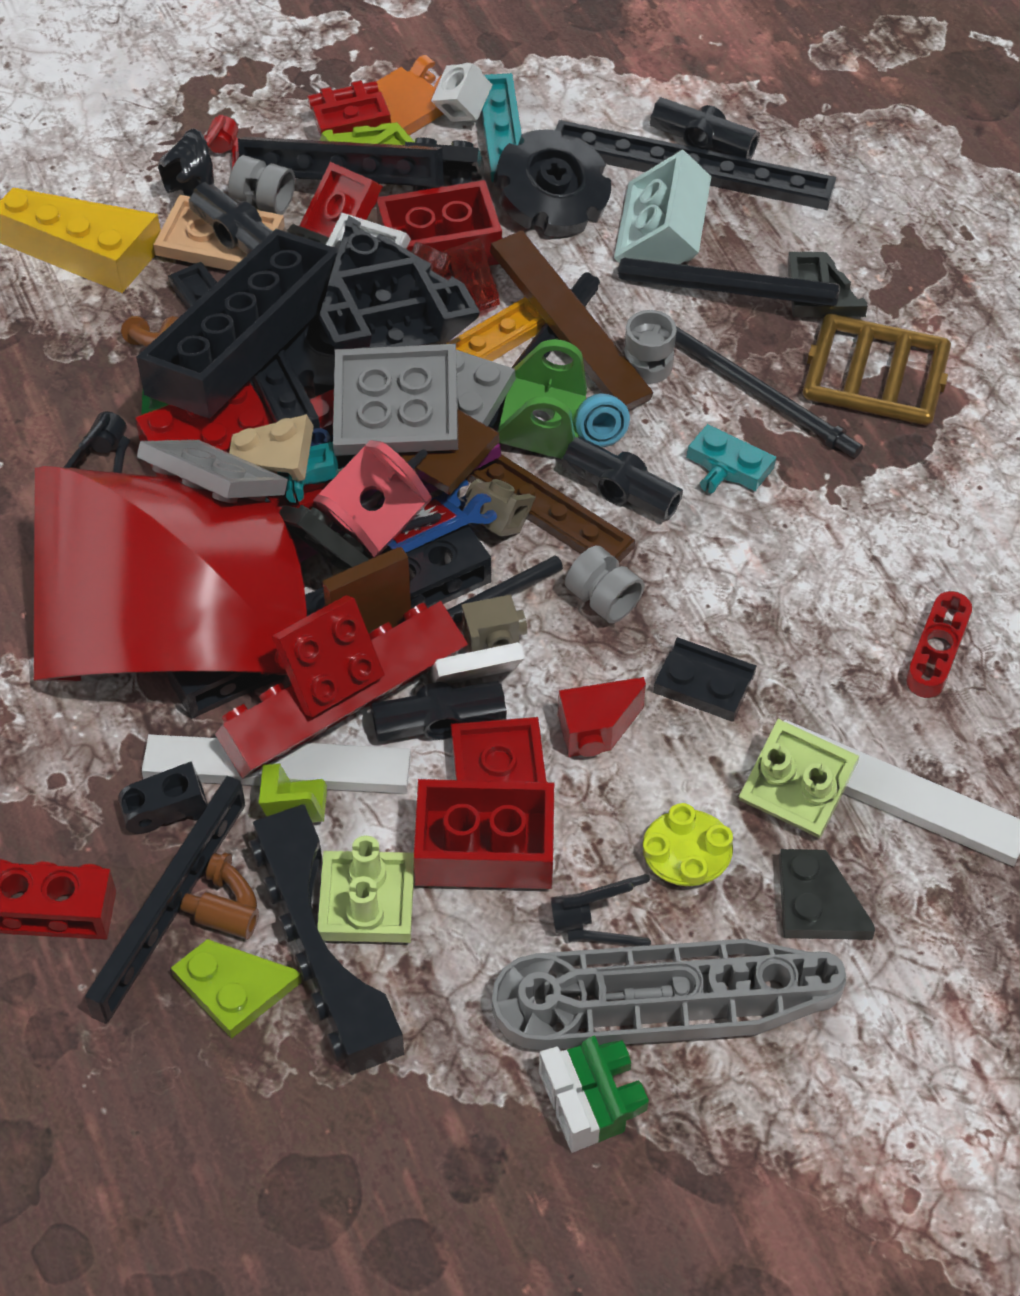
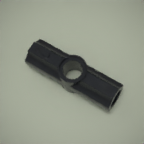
M660 97L655 103L650 116V126L682 137L685 144L689 147L704 150L713 148L733 156L751 159L759 143L760 132L726 120L723 112L711 105L702 106L697 110Z
M201 183L195 187L194 193L188 199L190 209L213 227L218 240L228 249H233L237 246L248 255L273 232L262 223L259 213L250 203L242 201L237 204L213 184Z
M575 437L568 445L567 451L562 458V467L595 484L599 493L610 503L623 505L628 501L662 520H670L683 496V489L648 472L645 463L638 456L630 452H621L617 456L582 437Z
M499 681L455 689L448 683L436 682L420 688L416 696L371 703L374 730L378 742L425 734L427 738L432 740H444L452 737L451 724L503 720L507 716L504 692Z

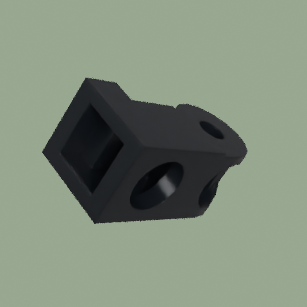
M192 761L134 782L124 787L118 795L126 829L134 834L148 833L156 830L164 823L168 824L191 815L194 821H197L208 806L202 782Z

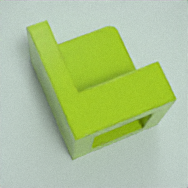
M280 763L263 765L259 805L266 816L305 804L312 823L324 822L327 785L323 779L291 782Z

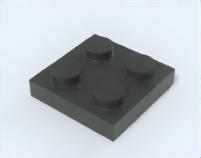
M284 505L279 511L287 528L337 568L347 570L370 560L362 554L366 549L364 545L347 533L341 535L332 530L330 527L334 522L318 509L313 507L310 510L303 505H300L299 508Z

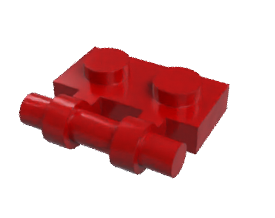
M362 80L351 82L349 87L335 90L327 87L320 89V93L307 96L310 110L313 109V117L320 136L325 130H333V134L352 132L354 127H378L381 124L391 123L390 112L382 92H379L376 81L363 83Z

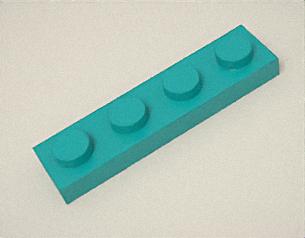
M513 73L484 75L492 84L481 111L491 182H494L496 166L502 151L509 143L518 145L522 135Z

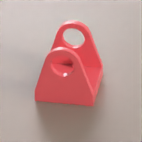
M370 440L316 496L313 502L345 533L364 545L365 551L372 558H375L383 552L432 500V496L416 472L398 453L382 441ZM370 489L379 490L385 497L383 506L375 511L366 510L360 503L363 493Z

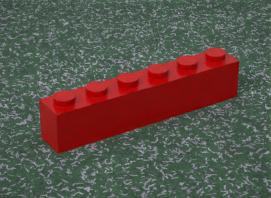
M442 601L429 608L423 602L407 611L403 615L405 621L393 628L390 622H387L369 633L385 676L314 717L304 714L293 686L291 685L285 689L282 683L262 693L259 696L262 702L249 710L245 704H242L222 716L224 724L215 735L241 778H246L263 768V765L270 764L370 706L371 703L379 701L429 672L437 659L455 656L462 651L468 643Z

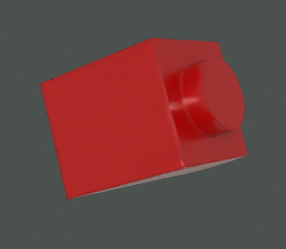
M644 677L559 690L558 718L568 757L580 755L592 757L612 750L644 708L646 689Z

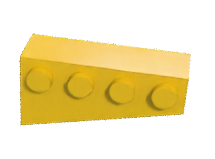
M14 187L0 200L1 244L120 293L127 289L155 257L154 243L161 231L158 214Z

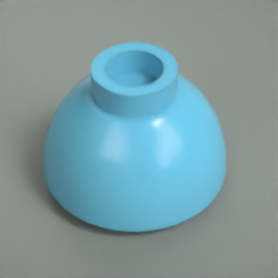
M603 393L595 394L585 399L579 406L575 418V426L579 437L600 447H607L618 442L625 435L630 424V414L626 405L617 397Z

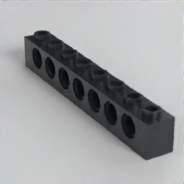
M468 524L406 552L409 560L411 609L423 602L427 608L440 601L445 604L491 583V556ZM323 587L305 595L307 616L325 607ZM167 672L171 686L191 719L287 676L248 672Z

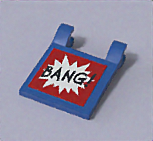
M465 479L451 495L442 492L440 495L432 498L414 518L417 519L440 513L442 516L440 521L399 534L386 549L390 551L397 547H402L406 553L469 523H492L497 518L494 510L480 514L481 506L484 503L491 502L492 499L487 494H477L469 501L463 511L460 510L458 507H464L467 502L466 494L460 498L457 495L461 487L469 485Z

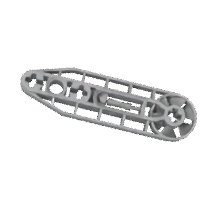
M749 939L536 953L517 958L502 969L494 982L492 1012L497 1027L508 1040L523 1048L546 1050L557 1046L559 1049L581 1046L584 1040L594 1035L599 1045L623 1040L625 1044L758 1035L812 1013L832 1008L843 994L846 984V973L843 962L832 953L821 951L807 952ZM734 954L751 955L749 957L728 958V955ZM719 956V959L681 961V958ZM673 960V962L634 965L635 961ZM626 962V965L587 968V965ZM580 965V969H574L572 967ZM550 970L558 973L556 978L549 974ZM777 981L784 986V988L774 989L769 987L765 982ZM576 996H579L580 1001L575 1000V999H572V998H574V997H576ZM587 996H595V1000L586 1001ZM624 999V1000H619V1001H606V1000ZM535 1000H544V1003L537 1004L535 1003ZM770 1015L759 1020L737 1022V1017ZM720 1018H727L728 1022L689 1025V1021ZM680 1021L681 1026L655 1028L641 1027V1024ZM556 1022H560L565 1028L556 1032L552 1027ZM633 1025L634 1029L600 1032H594L593 1029L595 1027ZM581 1028H586V1033L577 1032Z

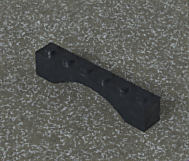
M305 804L253 821L255 840L249 841L252 856L257 867L265 865L269 877L264 878L265 887L271 903H281L285 914L279 916V920L287 942L296 940L301 953L295 954V960L303 981L312 979L316 992L311 994V999L318 1019L320 1021L328 1019L333 1032L327 1034V1038L336 1062L344 1059L350 1075L403 1056V1034L386 994L365 984L345 969L329 951L316 928L312 914V899L315 881L323 862L320 839Z

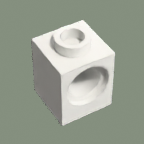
M473 63L446 65L431 101L451 122L478 120L492 84L482 74L481 69Z

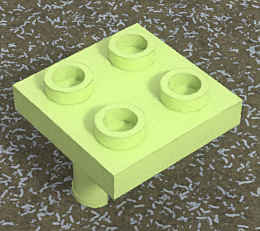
M777 719L739 795V800L821 839L859 762V756Z
M360 836L355 839L352 851H323L317 930L323 941L411 943L414 853L380 852L379 843L372 836Z

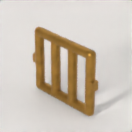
M827 314L823 318L816 345L811 344L807 360L810 367L803 388V396L807 400L929 425L934 419L940 392L944 393L948 378L945 369L951 342L949 339L836 314ZM836 330L858 335L843 391L820 386ZM873 338L896 343L882 399L858 395ZM911 346L934 351L920 408L897 403Z

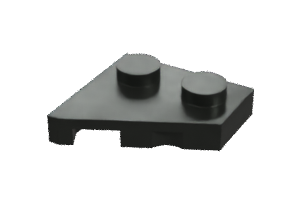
M780 850L779 870L784 938L873 940L875 933L874 923L826 850Z

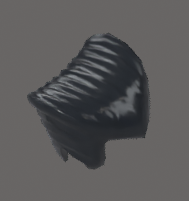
M194 128L186 131L181 140L159 160L158 169L167 193L181 190L185 196L191 197L195 187L201 183L206 182L208 185H214L213 162L207 142L201 131Z

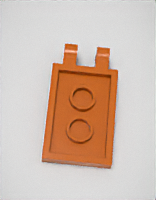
M427 55L420 56L408 72L400 67L376 81L379 92H382L390 112L391 123L398 122L408 135L444 115L431 101L442 75L437 79L435 85L432 86L431 83L435 81L436 76L428 69L433 67L435 62Z

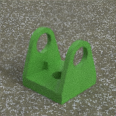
M553 339L541 342L513 368L515 369L516 380L504 398L497 432H499V443L562 459L568 445L575 437L579 436L575 426V418L579 406L586 399L587 385L581 351L567 341ZM550 351H560L568 354L573 361L566 365H557L549 362L544 357V354ZM536 410L544 411L550 416L551 420L542 421L536 418L532 412Z

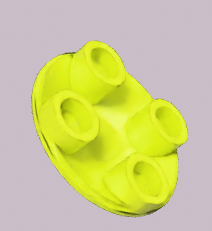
M686 803L675 804L668 813L657 818L647 829L643 839L644 859L649 868L658 877L669 883L681 886L702 885L718 878L729 866L733 855V833L730 828L714 816L694 810L691 805Z

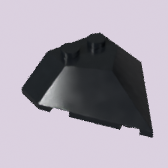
M348 215L343 238L340 242L325 300L319 315V320L335 349L446 344L479 318L480 311L464 283L454 277H451L449 280L443 278L431 270L432 264L381 234L374 237L360 228L361 222Z

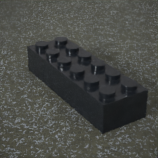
M275 229L136 356L144 395L210 419L321 311L338 248Z

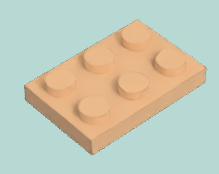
M179 194L154 243L155 255L195 264L202 262L205 266L231 270L247 254L237 246L233 249L226 248L216 237L213 227L190 209L188 200L190 196ZM257 210L264 225L272 231L275 229L283 231L285 227L284 215Z

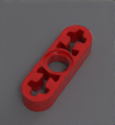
M947 591L941 593L935 599L906 678L910 691L919 697H935L945 687L972 612V604L965 595L955 591ZM949 609L957 611L951 625L944 623ZM935 637L943 638L949 642L951 648L944 651L936 650L929 645L928 640ZM927 664L935 665L930 680L923 679L922 676Z

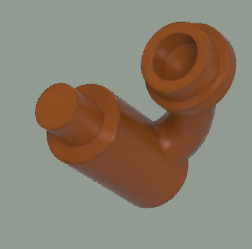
M131 316L123 322L121 334L126 342L132 345L141 344L147 347L179 317L171 316L166 318L162 322L159 332H150V326L145 319L139 316Z
M214 853L207 866L206 879L213 881V884L218 887H222L226 882L233 891L236 901L205 892L201 897L186 893L181 903V911L195 915V922L248 940L256 928L259 917L255 894L248 882L232 865V855L229 853H223L222 855Z

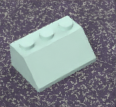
M684 150L679 151L628 183L614 259L619 263L625 257L680 264L684 261L692 260L699 253L711 176Z

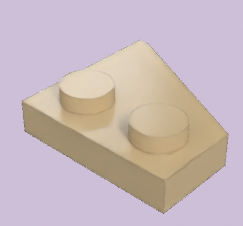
M306 414L291 419H281L276 423L254 429H244L239 433L233 434L229 453L275 474L285 472L289 473L295 481L305 480L314 426Z

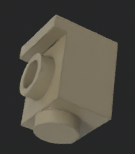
M476 479L471 483L466 492L467 502L464 508L477 494L483 493L490 496L491 502L484 503L481 506L480 514L494 510L497 518L492 523L481 525L501 537L520 533L536 497L531 494L516 495L514 494L515 489L513 486L498 479H493L492 482Z
M511 594L461 604L462 631L468 643L469 653L519 643V636L527 634L524 612L522 609H515Z

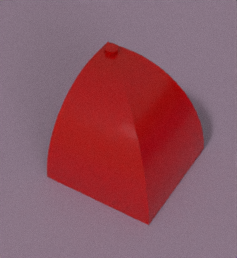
M53 466L35 468L34 681L78 682L81 681V676L146 672H248L288 675L287 672L280 670L275 664L274 658L277 648L272 636L307 617L302 572L296 548L290 532L276 507L267 497L265 501H255L245 497L238 498L236 503L219 501L212 497V491L188 487L182 484V479Z

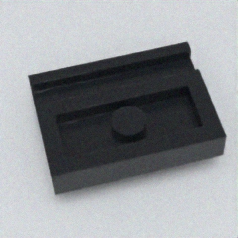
M677 637L672 651L669 652L657 676L653 693L734 722L747 694L749 685L755 676L757 665Z

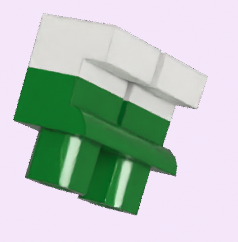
M594 1035L584 1040L581 1046L560 1051L557 1046L539 1052V1074L553 1109H556L557 1119L571 1153L624 1133L627 1120L648 1110V1097L639 1080L617 1087L612 1077L631 1070L630 1055L623 1040L599 1045Z

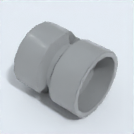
M242 155L237 159L232 168L228 183V194L237 203L247 201L252 206L257 204L260 210L282 215L289 207L293 196L295 174L292 169L275 164L267 166L262 160Z
M643 310L633 314L628 319L625 331L626 346L624 356L647 384L665 380L671 374L674 362L677 331L675 322L669 315L656 310Z
M597 545L588 548L574 561L565 578L567 589L583 602L590 600L592 610L608 623H616L627 616L640 600L645 586L641 578L626 566L619 567L618 560L603 547Z

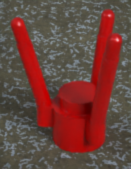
M218 115L212 120L204 138L208 148L215 153L221 154L229 150L232 151L233 168L239 158V138H237L239 127L232 118Z

